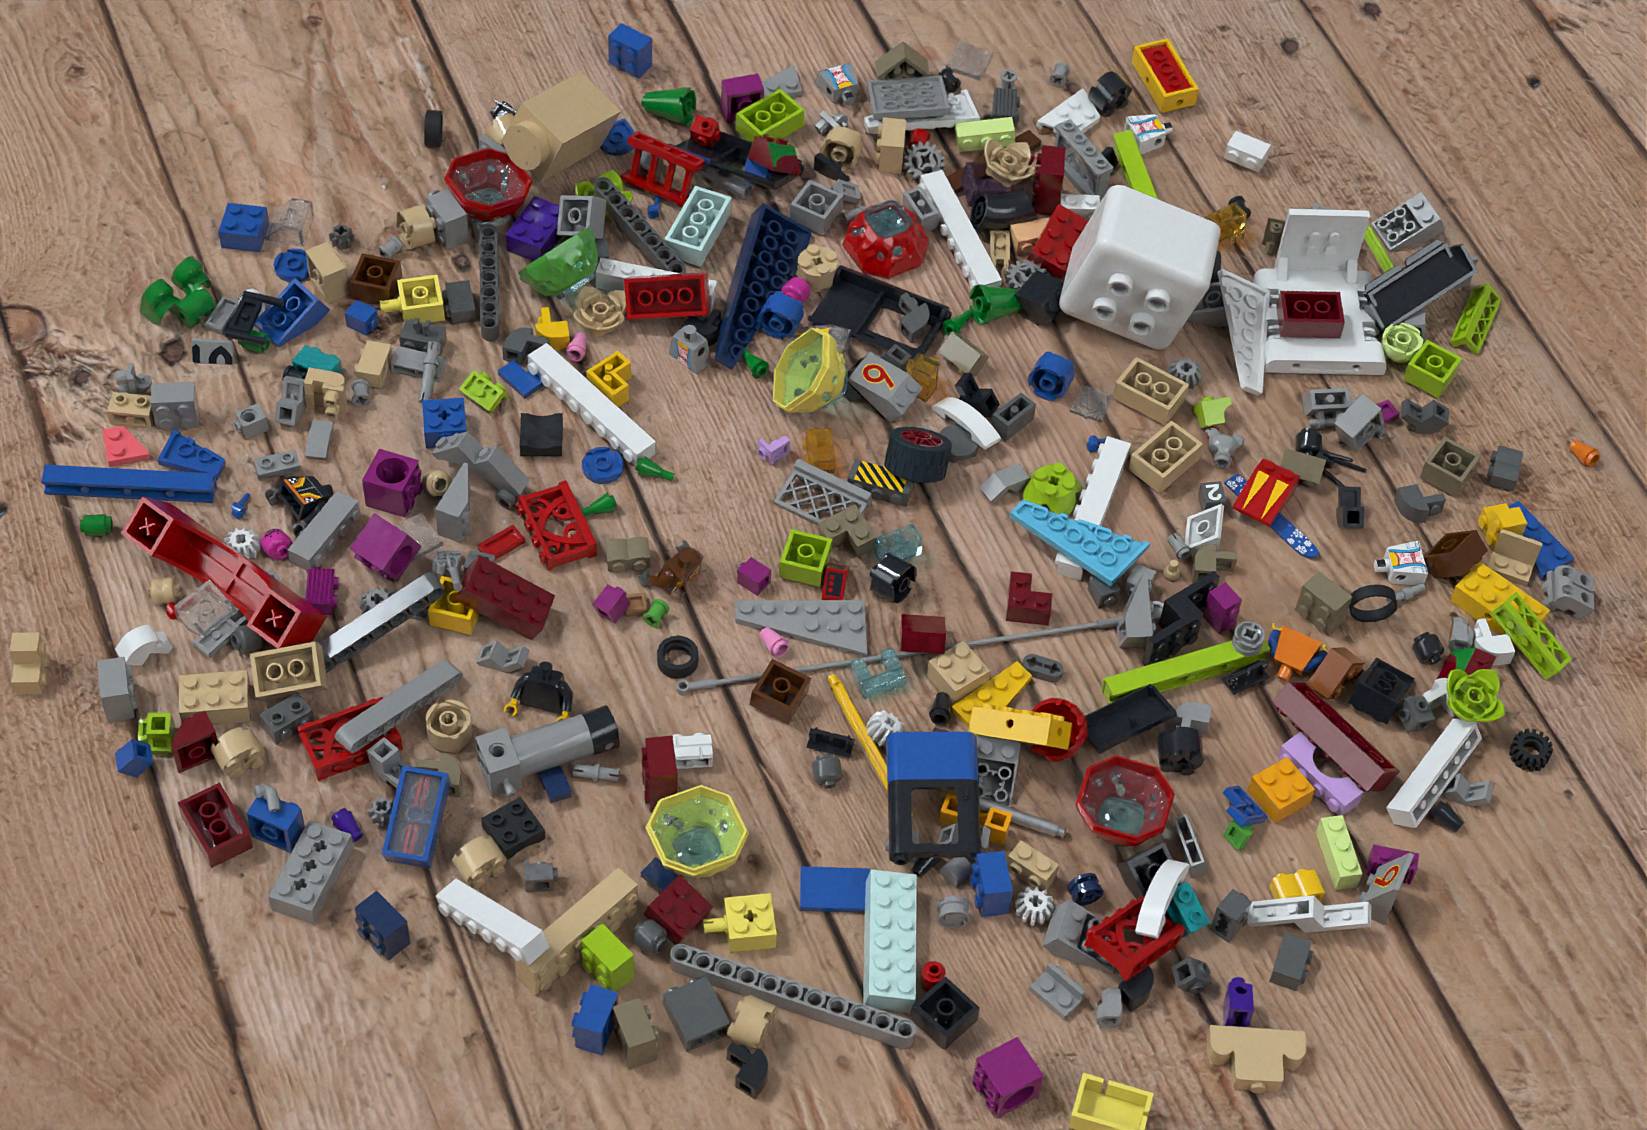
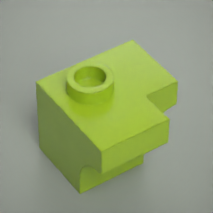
M1213 396L1201 398L1202 402L1192 406L1193 413L1197 416L1201 429L1225 423V409L1232 405L1230 397L1214 400Z
M148 713L146 719H139L138 741L150 744L152 754H173L171 744L174 740L175 722L171 713Z

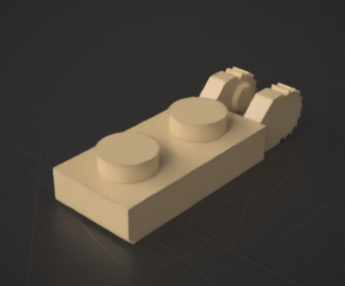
M990 230V259L996 270V264H1003L1002 274L1004 277H1006L1010 263V231Z

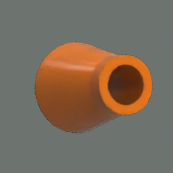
M1577 439L1569 446V450L1577 456L1584 466L1593 467L1600 459L1601 455L1598 453V449L1586 445Z

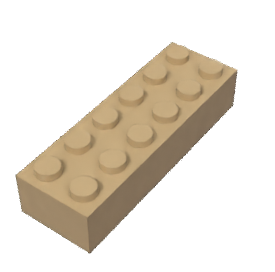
M619 867L543 931L550 946L549 949L530 965L521 960H515L516 978L535 996L541 991L545 992L548 990L556 978L564 976L569 971L571 965L576 961L582 960L581 940L601 924H604L611 932H614L620 927L622 921L627 917H632L637 912L638 884Z

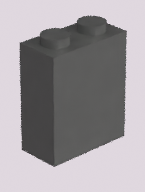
M707 976L701 979L695 978L688 984L679 988L673 987L663 994V1006L686 1052L727 1036L731 1023Z

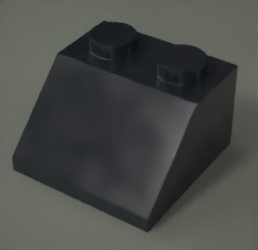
M1037 270L1015 293V298L1037 326L1053 321L1061 311L1059 301L1063 282Z

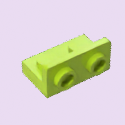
M473 370L459 390L492 413L503 397L506 400L510 398L505 393L507 389L498 382L495 385L491 383L492 378L483 371L479 374Z

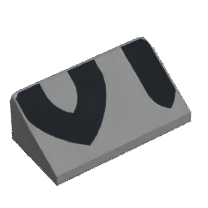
M192 338L193 363L234 364L236 353L233 340Z

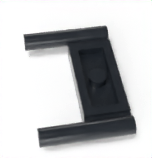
M244 291L243 297L225 332V337L266 346L267 338L250 335L262 309V303L283 307L285 300Z

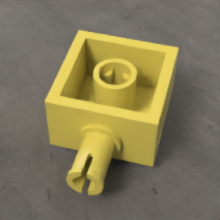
M438 275L397 280L398 299L380 301L382 314L400 311L403 315L404 324L406 319L415 320V318H418L419 322L424 323L426 320L430 322L445 321Z
M771 893L724 898L723 917L703 919L704 934L725 931V934L727 933L729 953L776 948L777 933Z

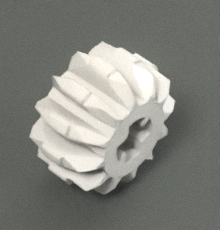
M245 526L242 530H238L235 527L234 533L228 532L227 537L224 538L225 543L246 558L256 559L261 547L259 544L260 538L253 529L247 531Z
M885 710L877 711L867 723V735L872 737V742L876 741L879 747L883 745L887 748L886 737L894 732H905L904 724L899 722V717H894L892 712L888 714Z
M1037 886L1034 888V891L1027 887L1025 893L1020 892L1015 901L1017 917H1022L1023 923L1030 921L1031 926H1033L1037 922L1042 926L1044 920L1049 921L1051 919L1052 912L1054 911L1052 896H1047L1046 890L1040 892Z

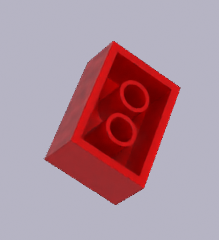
M1058 204L1027 260L1030 262L1033 260L1036 265L1042 264L1041 268H1046L1049 273L1061 279L1067 272L1072 248L1087 225L1088 220Z

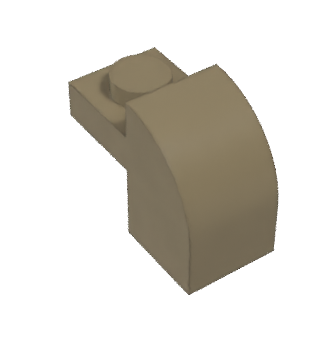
M1216 544L1203 546L1198 550L1194 559L1192 583L1213 571L1234 572L1237 563V553L1216 551Z
M440 753L439 761L417 759L416 768L448 773L451 780L448 796L460 797L462 788L461 769L455 758L448 754Z

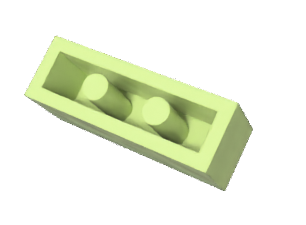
M1012 117L955 123L958 152L984 150L987 140L997 141L1002 147H1008L1010 144L1015 143V129Z
M1343 815L1321 818L1316 834L1335 891L1357 888L1362 871Z

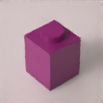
M752 557L746 562L741 563L737 569V583L757 596L771 583V569Z
M607 584L592 605L599 616L616 624L631 603L626 597L627 593L618 586L614 588Z

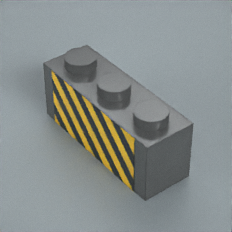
M856 459L847 481L872 493V498L876 500H883L906 507L914 489V481L893 475L883 466Z

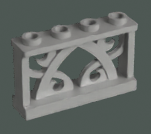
M1071 119L1055 125L1057 132L1054 146L1066 147L1064 175L1081 195H1100L1101 202L1107 192L1110 172L1113 171V166ZM1076 154H1077V155L1082 159V161L1085 163L1086 168H1085V167L1083 166V164L1078 160Z

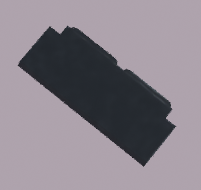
M1434 240L1406 258L1405 267L1394 266L1366 284L1363 295L1368 301L1360 306L1375 321V326L1378 330L1384 333L1389 325H1397L1477 273L1478 270L1464 244L1453 245L1449 248L1447 243Z

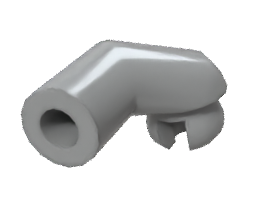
M265 783L254 787V796L267 800L269 812L281 810L278 793L275 788Z

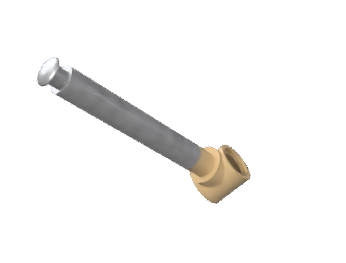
M941 789L937 799L938 804L941 807L943 806L947 793L957 795L955 790ZM979 797L980 812L989 813L990 808L994 807L1012 813V823L1053 837L1057 835L1062 837L1061 839L1066 834V826L1062 828L1059 827L1058 823Z

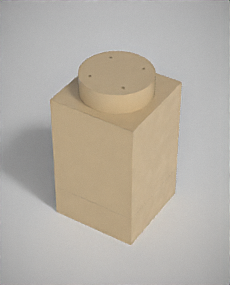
M579 72L522 102L501 143L505 146L506 152L514 164L522 169L529 170L542 182L599 150L621 110L582 72Z

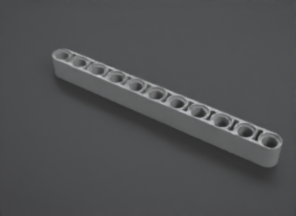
M685 944L675 945L671 949V969L683 976L692 979H701L707 976L710 984L743 996L752 995L779 1008L901 1049L910 1048L914 1044L916 1026L909 1019ZM683 957L685 960L679 961L677 958ZM699 965H707L708 967H706V968H700V967H698V966H699ZM722 972H728V973H730V974L724 976V975H722V974H720V973H722ZM748 979V980H751L752 982H751V983H745V982H743V980ZM766 987H773L774 990L769 991V990H766L765 988H766ZM794 994V995H796L797 997H796V998H789L788 995ZM811 1002H817V1003H819V1005L814 1006V1005H811L810 1003H811ZM838 1009V1010H840V1011H842V1012H841V1013H834L832 1010ZM855 1017H862L864 1020L858 1021ZM883 1024L887 1027L879 1028L877 1025ZM901 1032H907V1033H909L910 1035H909V1036H903V1035H901L900 1033H901Z

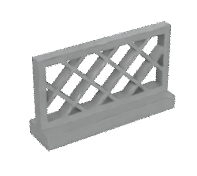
M798 459L794 464L793 472L775 498L774 505L818 525L819 522L823 521L819 519L818 514L829 511L830 515L833 516L832 510L842 507L846 509V506L853 504L860 507L859 511L863 515L865 510H868L872 504V493ZM798 477L804 480L805 485L794 488L792 483ZM819 487L823 490L824 494L812 497L810 489ZM807 490L809 498L797 500L796 493ZM793 494L795 500L791 503L781 501L785 495ZM838 496L842 502L830 505L828 498ZM826 499L827 507L816 509L814 501ZM811 502L813 507L812 511L804 512L800 509L799 505Z

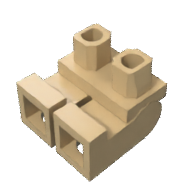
M309 367L304 380L306 408L315 409L316 405L324 406L325 418L338 420L339 414H345L347 400L344 376L337 372Z

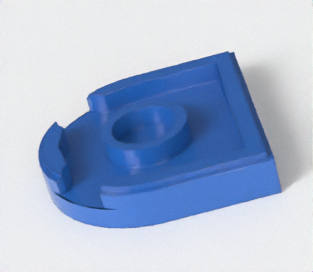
M626 119L614 123L600 147L603 152L609 155L620 156L634 149V146L627 144L628 137L635 132Z

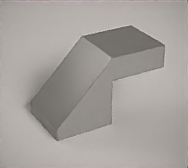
M1017 463L993 473L980 488L991 502L996 503L1009 489L1017 493L1031 480V477Z
M496 640L482 646L476 663L480 666L509 673L523 668L530 650L524 645L508 650Z
M1459 773L1453 777L1439 797L1469 807L1489 804L1494 785L1490 781L1470 784Z

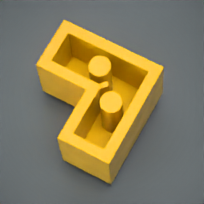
M618 350L586 371L587 380L618 408L629 401V384L626 381L631 379V362Z
M1507 503L1483 507L1478 518L1479 526L1486 535V541L1493 550L1502 529L1523 536L1527 526V521L1520 507L1509 509Z

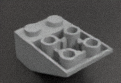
M1422 192L1371 223L1390 252L1429 241L1445 231L1440 217Z
M1143 573L1135 584L1117 625L1119 648L1145 647L1147 639L1156 632L1155 622H1152L1151 614L1154 611L1153 601L1149 599L1152 585L1151 580L1147 578V573Z
M977 735L979 797L1011 807L1021 742Z
M1070 899L1056 906L1052 913L1042 947L1060 958L1102 971L1113 973L1115 969L1112 964L1091 947L1086 948L1084 946L1088 938L1086 937L1087 931L1093 925H1099L1103 919ZM1108 937L1103 938L1105 941L1110 940Z

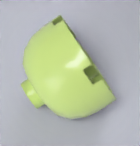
M1400 323L1399 326L1389 325L1384 331L1381 342L1384 354L1387 358L1397 363L1411 361L1423 344L1420 331L1406 323Z

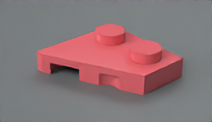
M124 426L102 430L109 467L150 459L149 452Z

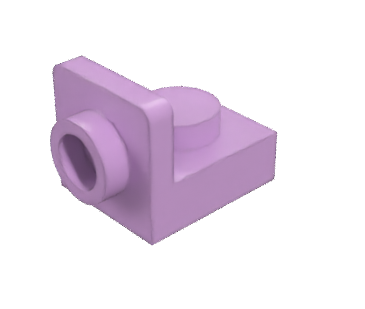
M784 435L768 445L761 438L758 440L757 453L762 460H766L772 465L790 454V439Z

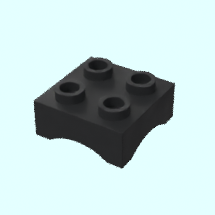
M521 413L520 456H562L563 413L547 416Z
M522 797L481 818L482 828L493 838L507 860L525 847L545 839V829Z

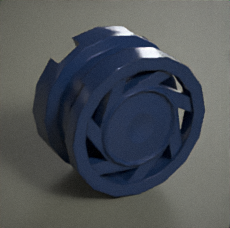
M1094 873L1082 874L1071 880L1067 885L1073 902L1080 906L1096 902L1104 893Z

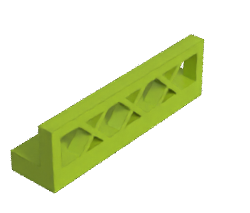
M1489 283L1472 289L1450 340L1453 347L1466 344L1474 355L1480 352L1502 300ZM1490 297L1494 300L1492 305L1490 302ZM1484 308L1486 309L1487 318H1485ZM1478 322L1481 325V332L1479 331ZM1473 335H1474L1475 343H1476V344H1474V342L1471 340L1472 337H1473Z
M1517 592L1490 612L1545 680L1558 673L1572 660L1570 655ZM1513 600L1519 606V611L1511 605ZM1526 619H1530L1533 623V628L1527 624ZM1540 636H1544L1547 640V645L1541 641ZM1554 652L1558 653L1563 659L1561 663L1555 658Z

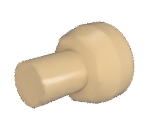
M1171 560L1170 564L1164 568L1163 577L1166 580L1173 582L1179 579L1178 561Z

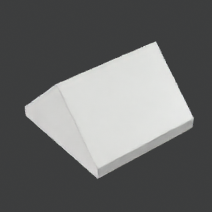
M1222 504L1187 517L1185 544L1190 546L1191 553L1196 554L1200 548L1210 544H1216V551H1218L1224 512Z

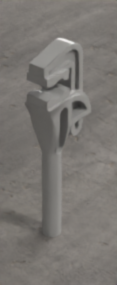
M437 550L434 552L433 572L451 574L455 591L462 590L459 575L462 562L460 551Z

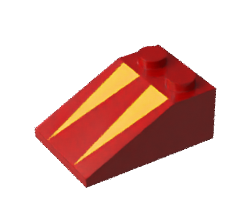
M1263 458L1254 469L1233 504L1232 509L1270 527L1294 495L1300 476Z

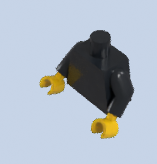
M544 661L539 666H533L531 672L524 673L516 681L510 696L512 697L511 702L505 705L504 713L507 712L508 706H512L515 710L512 715L514 716L519 710L517 702L520 700L521 705L558 714L562 712V716L556 720L558 722L562 719L570 718L569 712L572 711L574 694L565 681L564 674L560 671L552 670L553 665L550 662Z

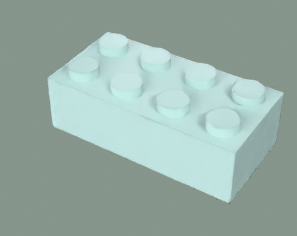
M698 186L694 187L664 239L682 261L699 267L702 266L731 215L732 197Z

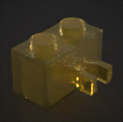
M1236 202L1205 216V219L1216 223L1220 227L1219 242L1228 238L1233 244L1236 242V236L1240 239L1244 238L1245 232L1243 230L1247 213Z
M918 353L914 359L911 358L908 361L906 370L923 387L916 398L927 402L937 389L940 363H938L939 358L933 355L928 358Z
M831 428L806 429V438H802V449L807 451V454H804V462L829 474L835 473L836 460Z

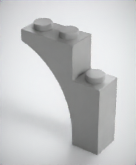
M468 431L460 434L456 433L446 438L442 437L437 441L436 448L432 453L437 460L450 461L459 465L467 463L469 469L487 479L498 490H506L514 496L521 495L530 480L498 445L483 448Z

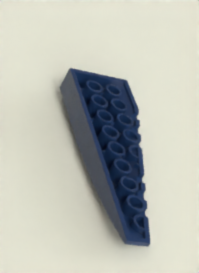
M764 203L751 214L731 281L718 336L714 361L731 370L744 353V348L750 344L753 336L762 324H758L757 318L768 297L776 291H781L782 287L796 274L798 257L802 251L807 249L812 235V230Z

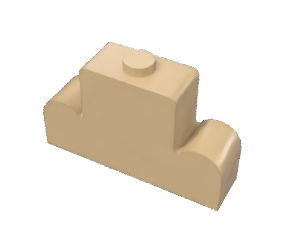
M1210 1025L1206 1036L1207 1056L1210 1062L1218 1066L1231 1062L1232 1088L1235 1090H1249L1253 1093L1279 1092L1284 1080L1283 1068L1287 1070L1298 1069L1306 1054L1305 1031Z

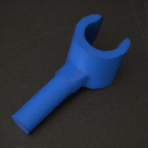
M656 196L654 204L648 206V217L659 216L660 196Z
M1090 436L1089 442H1087L1088 451H1097L1099 445L1105 443L1106 438L1098 439L1097 436Z
M246 493L238 503L234 502L232 504V515L238 519H241L246 513V508L243 506L250 497L249 493Z

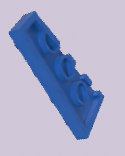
M1519 500L1508 506L1509 509L1520 507L1527 521L1523 536L1542 543L1541 550L1534 564L1541 580L1547 577L1548 571H1554L1558 566L1569 565L1573 562L1575 557Z

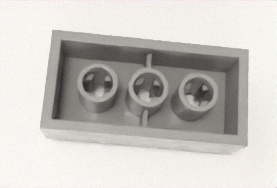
M309 820L268 896L271 910L315 925L354 849L351 834Z

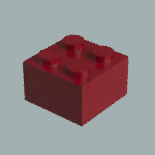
M679 875L647 907L643 915L648 920L652 919L666 929L668 932L667 938L674 945H678L709 915L713 906Z

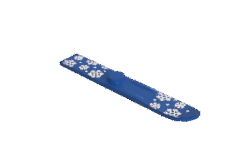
M1239 473L1224 482L1236 496H1239L1247 483ZM1280 513L1270 528L1300 555L1307 558H1316L1319 552L1315 545Z

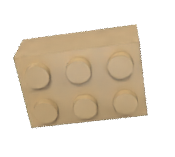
M1136 357L1116 381L1113 398L1166 426L1186 400L1189 384Z
M1170 421L1131 455L1128 470L1161 493L1200 459L1203 443L1176 423Z
M317 642L250 654L255 697L262 701L292 696L297 692L304 694L328 689L323 648Z
M247 670L179 675V716L181 724L184 719L189 718L191 715L206 711L212 725L251 722L250 681Z

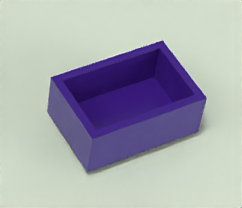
M534 196L506 234L507 251L532 261L551 251L562 237L557 235L560 205Z

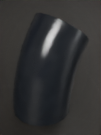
M1024 188L1004 194L980 193L973 203L970 214V222L974 229L986 231L1010 230V225L1038 220Z

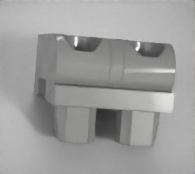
M1567 565L1558 566L1554 571L1550 570L1547 572V581L1542 583V590L1548 594V598L1543 600V605L1550 609L1551 612L1557 608L1564 612L1570 609L1573 611L1574 617L1581 619L1595 610L1594 594H1592L1594 592L1592 576Z

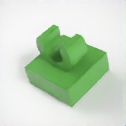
M1233 819L1223 836L1239 851L1247 844L1253 834L1251 831L1254 828L1251 825L1241 827Z

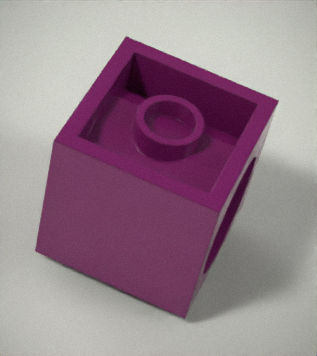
M379 449L362 479L365 505L406 517L408 511H411L414 507L417 494L420 495L423 489L421 482L422 470L419 467V460Z
M374 513L349 549L356 553L354 558L363 565L374 570L388 581L392 578L398 582L422 546L408 534Z
M1016 1037L976 1059L972 1084L978 1093L981 1092L984 1096L987 1108L991 1112L994 1111L999 1118L1039 1097L1044 1075L1020 1039Z

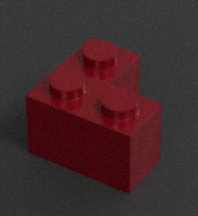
M1011 571L1006 621L1048 626L1052 607V593L1031 591L1032 573Z

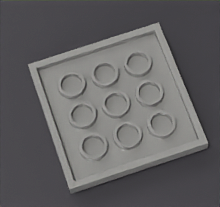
M942 76L867 81L873 120L883 122V118L907 119L915 117L923 119L928 116L944 117L945 115H950V107Z

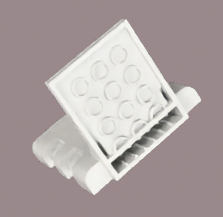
M1288 210L1274 269H1260L1255 273L1253 279L1254 284L1270 291L1269 308L1266 316V321H1268L1267 335L1269 337L1265 342V373L1385 375L1386 361L1383 345L1374 338L1378 335L1379 330L1375 326V321L1360 306L1368 301L1363 295L1365 293L1364 287L1373 280L1370 272L1357 271L1358 256L1370 218L1369 211ZM1280 291L1340 292L1345 320L1341 337H1280L1276 310Z

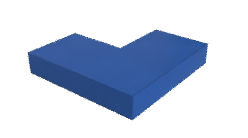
M514 360L498 370V375L524 399L544 386L537 374L533 375L530 371L526 372Z
M1240 786L1227 787L1223 792L1233 804L1230 805L1226 812L1241 827L1264 823L1268 818V815Z

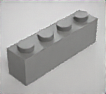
M336 491L289 547L290 563L306 571L309 568L319 567L327 553L335 548L336 542L346 535L350 525L360 517L358 500Z

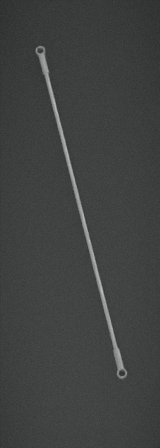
M1121 617L965 643L971 647L1096 627L1098 629L1118 625ZM959 643L945 645V650H948ZM896 652L792 669L801 673L926 653ZM763 673L719 680L708 679L695 682L680 680L676 684V691L679 695L685 696L689 691L760 679Z

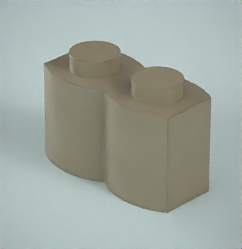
M647 537L605 541L608 571L621 573L629 569L643 571L651 567Z

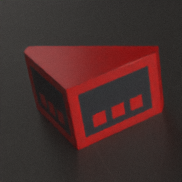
M828 563L821 600L844 599L850 566Z

